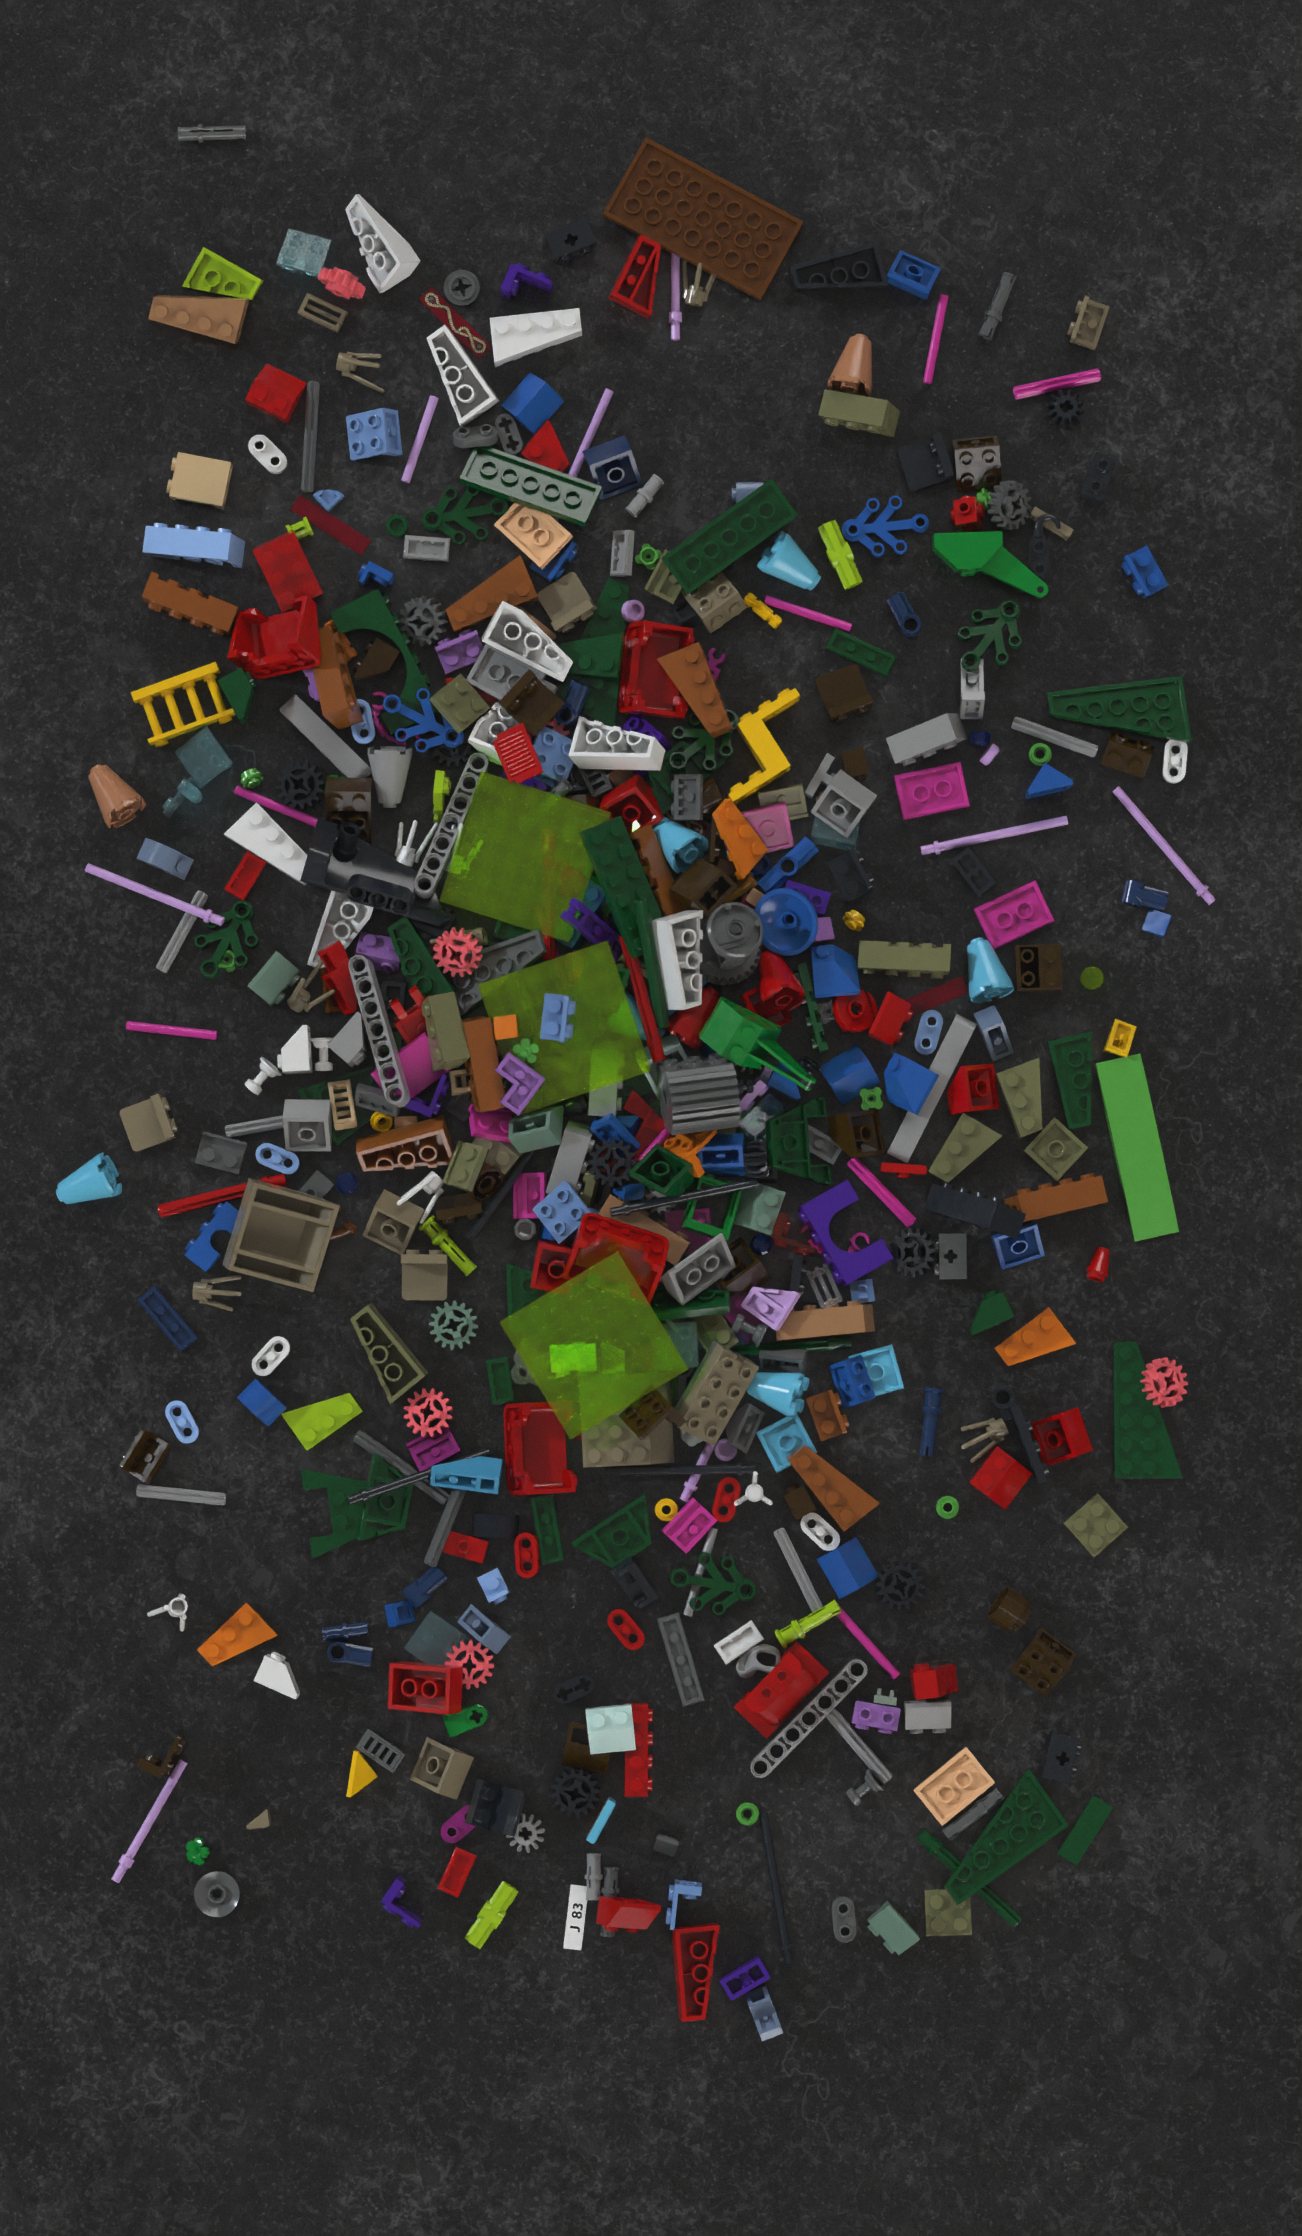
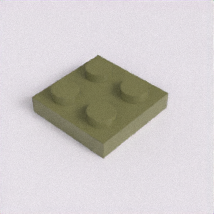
M461 673L429 699L458 734L490 708Z
M1054 1117L1025 1148L1024 1152L1053 1179L1058 1181L1088 1147Z
M1098 1493L1064 1522V1525L1093 1557L1098 1555L1128 1528Z
M946 1889L924 1890L926 1936L972 1935L971 1896L961 1904L956 1905Z

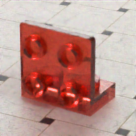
M780 1212L770 1239L774 1240L773 1245L785 1249L788 1245L795 1247V1252L804 1256H808L809 1253L813 1254L816 1248L782 1237V1233L787 1234L791 1221L787 1220L788 1214Z

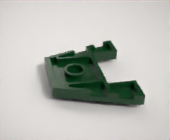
M825 1096L814 1098L765 1121L769 1167L822 1185L832 1184L831 1164L811 1165L807 1118L827 1117Z
M305 1469L301 1470L303 1490L327 1487L333 1535L309 1538L312 1558H316L356 1538L363 1502L360 1501L349 1505L347 1496L358 1493L360 1489H366V1481Z

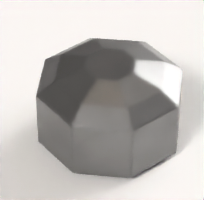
M528 1218L520 1219L514 1226L515 1235L522 1241L530 1240L536 1234L535 1223Z

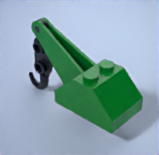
M1043 514L1037 518L1028 546L1029 569L1002 546V531L934 533L932 536V551L955 573H961V576H974L976 572L980 571L1036 598H1043L1048 593V586L1044 579L1050 571L1049 543L1043 532V524L1049 520L1055 523L1057 529H1060L1061 525L1058 518L1052 514Z
M723 996L720 997L699 1033L702 1041L720 1056L742 1067L760 1069L763 1064L808 1091L812 1089L816 1082L814 1071L811 1067L818 1072L822 1071L815 1061L806 1056H800L798 1060H794L776 1042L782 1032L781 1026ZM770 1053V1054L773 1055L776 1059H778L781 1063H783L787 1068H785L784 1066H782V1065L779 1064L778 1062L774 1061L773 1059H771V1058L768 1057L767 1055Z

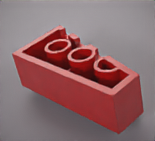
M717 1923L681 1926L671 1930L679 2020L682 2022L705 2020L713 1962L720 1925Z

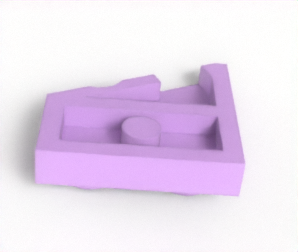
M763 1066L761 1074L755 1080H752L754 1085L753 1092L748 1093L747 1090H744L743 1094L739 1096L740 1114L743 1111L748 1112L755 1103V1097L757 1095L761 1097L769 1088L767 1083L773 1071L772 1069Z
M752 1287L741 1307L772 1329L779 1331L800 1298L801 1293Z

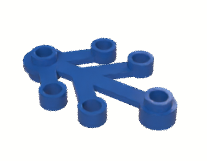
M895 495L889 499L887 507L874 523L864 524L871 513L878 511L880 506L876 498H870L866 503L865 509L856 519H849L843 524L841 531L846 540L850 542L859 541L871 550L873 556L881 557L885 551L884 545L879 542H873L865 534L875 533L889 544L896 554L902 555L907 550L906 542L897 540L887 531L913 529L916 533H923L928 529L929 519L924 514H917L912 519L886 522L894 511L902 506V499ZM893 499L899 501L900 504L897 507L892 506L891 501ZM870 502H876L877 507L875 509H871L868 504ZM916 520H924V525L918 526ZM851 526H855L857 528V532L855 534H851L849 532V528ZM903 544L905 548L903 551H898L896 545ZM880 546L882 552L879 554L875 553L874 547Z
M421 688L416 693L425 716L401 704L400 698L396 695L385 697L383 706L388 713L398 712L420 724L407 729H397L395 732L397 741L405 742L409 737L429 731L439 734V736L428 740L418 739L415 743V748L419 753H424L428 748L441 744L455 748L463 742V731L458 734L444 717L445 727L436 722L429 700L430 693L426 688ZM425 691L428 696L426 699L419 698V693ZM392 700L397 703L394 709L388 707V703ZM400 731H404L406 733V737L404 739L398 738L397 735ZM452 732L457 735L454 741L448 738V735ZM419 742L426 743L424 750L418 749Z

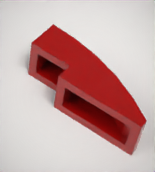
M339 940L317 953L328 970V973L324 974L322 978L329 990H336L333 997L343 1014L347 1015L357 1010V996L348 967L349 958Z

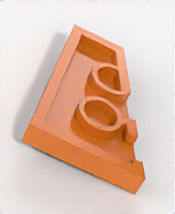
M730 798L724 799L712 813L721 839L725 840L727 844L729 860L733 861L737 870L735 872L737 880H743L768 851V848Z
M1048 1307L994 1349L1006 1365L1011 1366L1074 1345L1076 1342Z
M246 1602L197 1651L212 1666H215L278 1636V1634Z

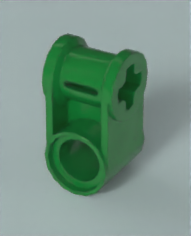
M475 1704L461 1709L460 1713L442 1715L449 1737L460 1735L470 1729L483 1725L487 1719L488 1712L483 1705ZM474 1710H476L477 1713L483 1714L480 1717V1721H477L476 1718L472 1719L471 1716L473 1715Z

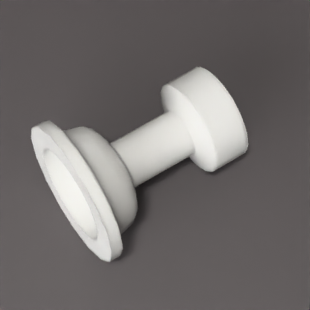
M310 1038L314 1046L319 1048V1062L315 1063L316 1071L333 1070V1063L328 1062L329 1047L327 1045L334 1038Z
M264 1057L260 1058L261 1063L259 1067L262 1071L254 1080L248 1079L245 1083V1086L256 1095L261 1093V1084L268 1076L273 1078L277 1075H282L280 1070Z

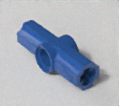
M805 836L757 882L760 889L767 894L772 890L782 887L787 880L793 877L819 851L818 848ZM785 861L792 862L794 870L790 873L784 872L781 868L782 863Z

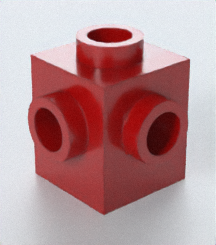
M963 496L959 500H954L951 518L960 532L983 530L982 517H985L983 504H978L975 496Z

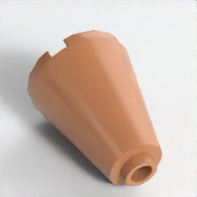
M856 334L849 338L828 380L827 387L829 390H837L860 396H871L872 343L866 335Z
M98 764L90 770L88 778L108 828H111V825L117 828L127 824L137 817L135 812L138 809L142 812L145 808L146 803L144 799L110 767Z

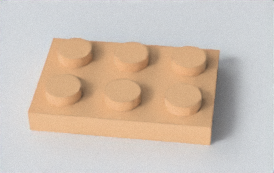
M514 503L494 524L500 532L542 570L573 538L551 515L518 503Z
M965 1747L914 1788L913 1791L943 1826L995 1782L968 1748Z

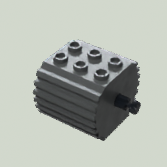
M718 1053L708 1055L709 1058L700 1059L699 1056L687 1057L686 1061L680 1062L677 1059L665 1060L664 1064H658L657 1067L658 1097L664 1127L671 1135L739 1127V1094H743V1090H747L748 1093L753 1092L754 1085L752 1080H746V1084H742V1081H737L733 1063Z

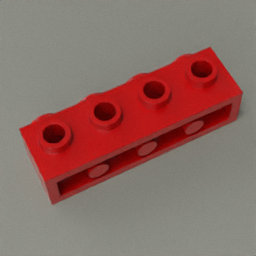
M625 1703L632 1704L636 1750L625 1751V1797H648V1791H652V1777H648V1768H652V1755H648V1745H653V1732H648V1722H653V1709H648V1703Z

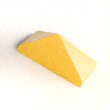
M1115 1019L1103 1052L1127 1058L1137 1026Z
M359 1750L353 1751L346 1797H352L378 1777Z

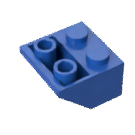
M744 1133L715 1134L697 1153L704 1172L713 1174L716 1177L747 1176L743 1157Z

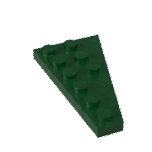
M1027 1769L944 1885L956 1905L961 1904L1069 1826L1030 1769Z

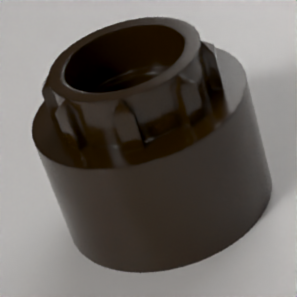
M715 777L703 781V820L707 818L708 821H711L713 818L712 813L725 799Z
M484 1159L472 1192H466L476 1201H485L491 1198L502 1186L503 1173L493 1163Z
M1008 1585L991 1605L987 1618L1005 1631L1008 1629L1018 1631L1029 1618L1032 1606L1028 1604L1027 1597Z

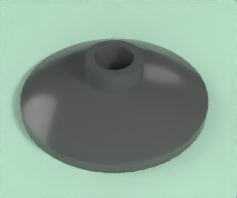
M221 1871L209 1872L202 1876L194 1890V1899L197 1907L204 1914L211 1917L228 1915L236 1908L240 1898L239 1886L235 1879ZM216 1889L222 1892V1896L219 1898L213 1894Z

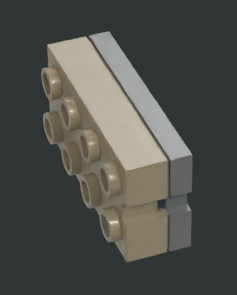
M713 1341L675 1407L677 1412L686 1420L681 1427L674 1421L672 1422L680 1428L681 1439L692 1447L702 1441L715 1446L758 1371L759 1366L747 1357L737 1352L734 1353L729 1348Z

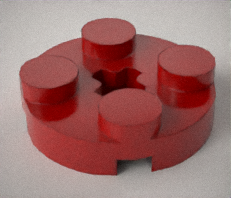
M860 988L859 995L836 996L832 1000L833 1015L841 1030L861 1032L873 1024L874 1017L877 1015V1005L869 992H865ZM852 1004L859 1009L856 1015L851 1011Z

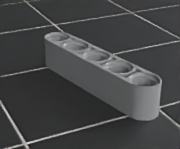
M296 694L279 709L347 778H367L372 773L371 768Z

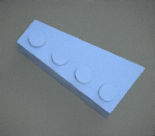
M154 523V526H146L142 552L150 557L180 560V556H182L187 561L200 563L201 559H205V562L223 566V561L234 565L233 567L242 568L245 541L232 534L229 529L218 528V531L214 532L210 531V528L196 527V530H191L185 525H175V528H168V525L163 523Z

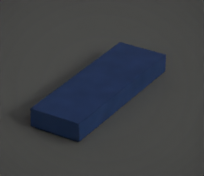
M153 1286L137 1300L180 1352L184 1351L199 1338L156 1286Z

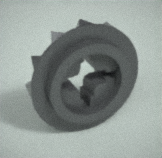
M467 270L452 272L444 283V293L447 299L457 306H467L474 302L480 291L477 277ZM459 279H461V283L464 286H470L465 289L464 297L460 291L455 290L459 287Z

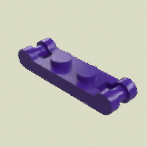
M572 898L569 902V908L567 911H563L560 918L569 923L596 946L609 960L616 962L620 957L618 954L622 950L619 940L620 935L582 902ZM578 911L580 912V915L576 919L574 915Z

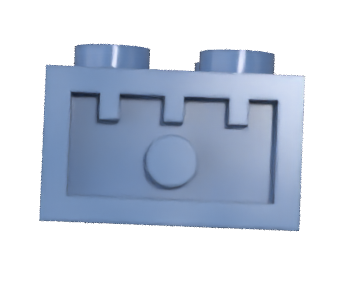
M379 408L346 417L351 460L355 461L382 454L389 456L403 455L398 410Z
M545 726L535 737L533 743L544 772L532 778L552 788L562 778L567 780L573 765L572 759L568 756L572 739Z
M545 993L540 1039L556 1040L565 1043L568 1042V1038H572L574 1024H570L571 1015H575L576 1001H572L573 996Z
M563 1181L533 1208V1212L558 1244L569 1245L575 1239L584 1214L599 1213L596 1209L588 1208L567 1181Z
M675 1880L674 1885L669 1886L668 1901H672V1908H667L666 1924H670V1930L675 1928L678 1894H682V1898L696 1899V1896H701L702 1893L701 1882Z

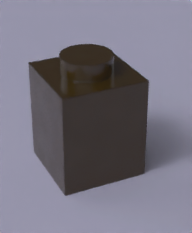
M863 747L841 752L840 757L844 772L858 782L866 780L865 776H869V769Z
M796 1483L785 1489L787 1494L783 1496L796 1520L816 1510L804 1485L799 1487Z

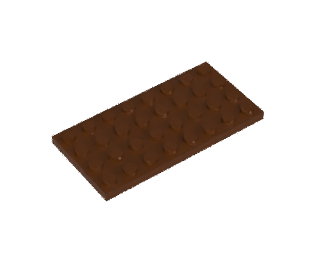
M647 137L642 142L602 215L639 236L643 235L661 244V248L698 267V263H702V270L760 301L804 223L802 220Z

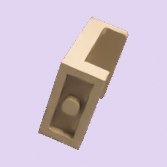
M178 452L177 458L173 457L171 471H174L173 479L168 480L167 493H170L169 497L172 500L181 499L212 505L217 509L224 510L233 465L228 461Z

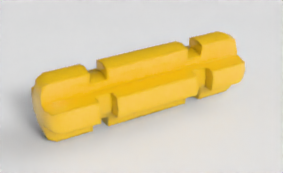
M748 593L743 599L744 603L748 607L751 606L752 610L763 620L769 621L768 624L776 629L782 623V618L777 614L774 615L773 610L761 600L758 601L754 594Z

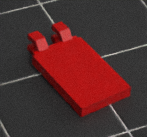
M416 985L408 990L416 1002L409 1009L405 1010L397 997L389 1002L397 1015L394 1017V1024L407 1044L424 1032L427 1034L425 1017L421 1009L426 998L423 997Z

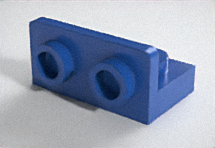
M569 541L543 570L534 562L531 563L529 569L550 583L554 579H560L565 571L563 566L567 560L571 562L578 552L576 550L577 543Z
M1148 546L1123 557L1124 563H1122V567L1127 576L1131 574L1134 580L1132 585L1137 595L1141 594L1143 598H1146L1168 586Z
M370 561L367 565L363 564L358 573L360 577L359 582L364 587H367L371 578L384 587L387 584L393 586L397 579L393 573Z
M613 1113L605 1117H594L590 1130L601 1142L605 1139L609 1144L611 1139L614 1138L616 1144L623 1140L624 1147L630 1145L632 1149L629 1153L639 1149L641 1144ZM618 1150V1156L620 1158L626 1156L624 1152Z
M861 1355L829 1365L843 1409L876 1397Z

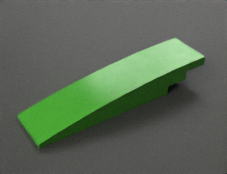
M1141 1054L1096 1063L1105 1116L1134 1241L1179 1232Z

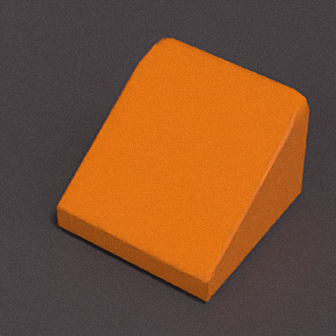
M516 1014L493 1017L495 1040L519 1037Z

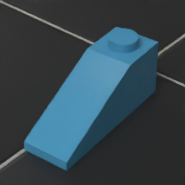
M479 1456L434 1465L431 1468L430 1486L498 1494L503 1459Z

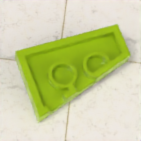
M203 247L182 287L253 300L263 280Z
M439 770L435 772L433 789L434 823L441 822L444 815L445 798L450 796L451 791L449 777L446 776L445 771Z
M347 1393L285 1412L281 1415L308 1451L362 1413L363 1410L351 1393Z

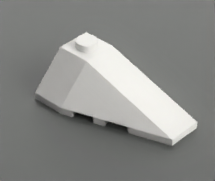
M356 194L345 210L353 233L356 236L358 235L362 246L359 249L361 256L365 255L369 266L366 268L368 276L379 293H383L409 277L420 263V259L410 244L365 199Z
M502 600L482 636V642L563 682L573 661L523 610Z
M496 702L491 707V710L476 722L468 742L479 753L486 755L488 761L502 766L493 741L498 739L497 734L519 723L502 709L499 702Z
M331 890L307 965L315 967L321 960L317 952L331 943L340 940L346 950L370 919L374 908L353 902L347 898L346 894Z

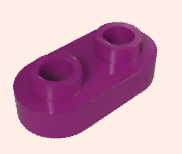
M470 1805L462 1807L442 1825L441 1836L444 1841L456 1843L476 1827L465 1823V1814L468 1813ZM454 1828L456 1835L450 1836L448 1829Z

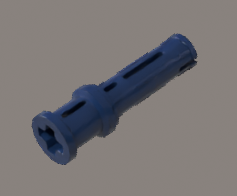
M924 1387V1391H926L925 1403L921 1409L925 1413L919 1455L925 1456L926 1447H928L927 1456L934 1457L937 1417L942 1412L940 1401L944 1389Z

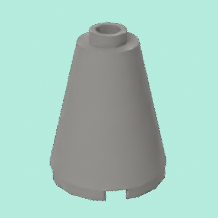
M380 746V750H374V747H369L367 754L378 803H383L385 808H395L396 804L401 803L412 758V748L406 750V747Z

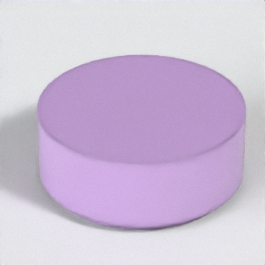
M628 600L623 604L621 613L625 621L634 623L642 620L645 610L640 601Z
M992 743L979 761L985 766L988 765L999 752V747Z
M724 1438L715 1444L714 1453L718 1459L729 1461L735 1457L737 1449L728 1443L727 1438Z

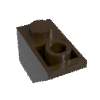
M378 638L374 642L370 641L364 651L367 654L364 660H359L353 669L355 673L354 678L357 681H363L390 674L401 656V652Z

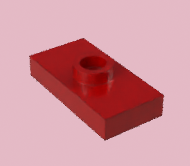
M247 851L224 890L245 901L267 862Z
M882 1162L880 1172L896 1173V1178H910V1174L925 1176L927 1167L925 1165Z
M450 1531L442 1552L483 1564L489 1541Z
M456 1846L437 1889L458 1898L477 1855Z

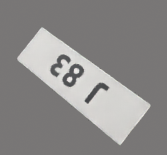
M570 1886L564 1949H582L587 1907V1886Z

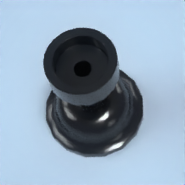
M574 762L567 778L573 789L565 796L583 795L589 791L583 784L577 783L574 775L577 766Z

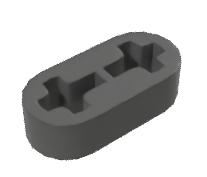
M501 414L495 421L501 445L505 453L517 456L522 452L523 443L516 422L510 414ZM503 419H506L507 422L511 421L512 424L509 425L510 433L506 434L505 428L499 427ZM511 436L514 443H519L516 446V451L506 447L509 446L508 438Z

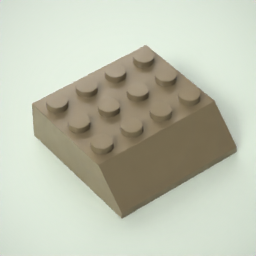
M249 1178L223 1265L231 1271L314 1292L340 1205L311 1194Z
M670 1372L579 1376L583 1468L674 1463L672 1423L670 1424L664 1419L643 1440H640L619 1417L625 1408L651 1384L671 1404Z

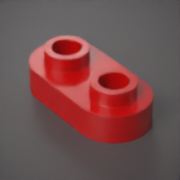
M726 1477L718 1484L712 1513L714 1518L720 1522L730 1521L735 1514L736 1506L734 1502L738 1500L741 1490L740 1484L735 1478ZM727 1484H731L734 1487L731 1493L725 1491ZM726 1506L728 1513L721 1515L719 1513L720 1507Z
M524 1532L519 1534L514 1542L515 1566L517 1573L521 1577L531 1578L538 1573L540 1568L539 1544L537 1537L533 1533ZM525 1539H528L531 1542V1546L529 1548L524 1546ZM526 1562L532 1564L531 1570L525 1568Z
M622 1609L613 1610L607 1619L608 1626L626 1648L630 1650L639 1649L644 1643V1633L626 1611ZM617 1616L623 1618V1623L620 1625L614 1622ZM631 1634H636L638 1640L634 1643L629 1641Z

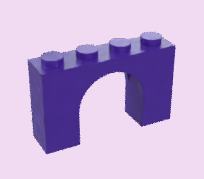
M848 1179L798 1208V1217L801 1223L808 1226L812 1242L815 1245H819L822 1250L820 1254L823 1261L827 1265L830 1264L834 1271L832 1272L834 1280L837 1284H841L842 1287L849 1285L893 1259L883 1239L858 1252L843 1251L832 1242L829 1235V1224L835 1213L859 1200Z

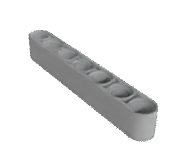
M474 753L468 759L415 878V893L420 898L427 899L434 894L452 854L459 832V824L463 823L464 827L488 773V758L483 753ZM479 761L485 766L482 769H475L472 766L473 763ZM470 781L476 786L473 789H466L463 786L464 783ZM460 801L464 802L467 805L464 809L461 810L455 808L454 806L457 802ZM452 821L457 823L458 826L450 830L445 825ZM439 842H446L449 846L445 850H440L436 845ZM437 862L440 867L436 870H431L428 868V864ZM422 882H428L431 885L428 890H421L418 886Z
M355 955L349 960L348 967L383 1092L390 1104L404 1107L410 1100V1093L375 969L369 959L362 955ZM364 961V970L358 972L357 965ZM371 983V990L368 993H363L364 985ZM373 1004H376V1005H377V1011H376V1013L373 1014V1015H370V1014H369V1008H370ZM383 1026V1033L380 1036H376V1028ZM385 1047H389V1055L382 1058V1050ZM395 1069L396 1074L394 1078L388 1080V1071ZM401 1090V1098L398 1101H394V1093Z
M956 1014L929 1068L930 1071L938 1074L939 1077L918 1115L907 1112L887 1154L908 1163L977 1023Z
M861 1659L849 1661L753 1758L750 1768L754 1776L764 1778L769 1775L852 1691L867 1674L868 1669L864 1661ZM855 1663H860L863 1666V1672L858 1676L853 1675L850 1671L851 1666ZM843 1679L847 1682L845 1691L838 1692L835 1690L834 1685L837 1680ZM820 1697H830L831 1705L828 1708L820 1707L818 1704ZM806 1712H812L815 1715V1721L812 1724H805L802 1721V1717ZM791 1728L799 1731V1737L794 1741L786 1737V1732ZM773 1745L782 1746V1755L779 1757L771 1755L770 1749ZM764 1761L767 1764L766 1771L757 1773L754 1770L755 1763Z

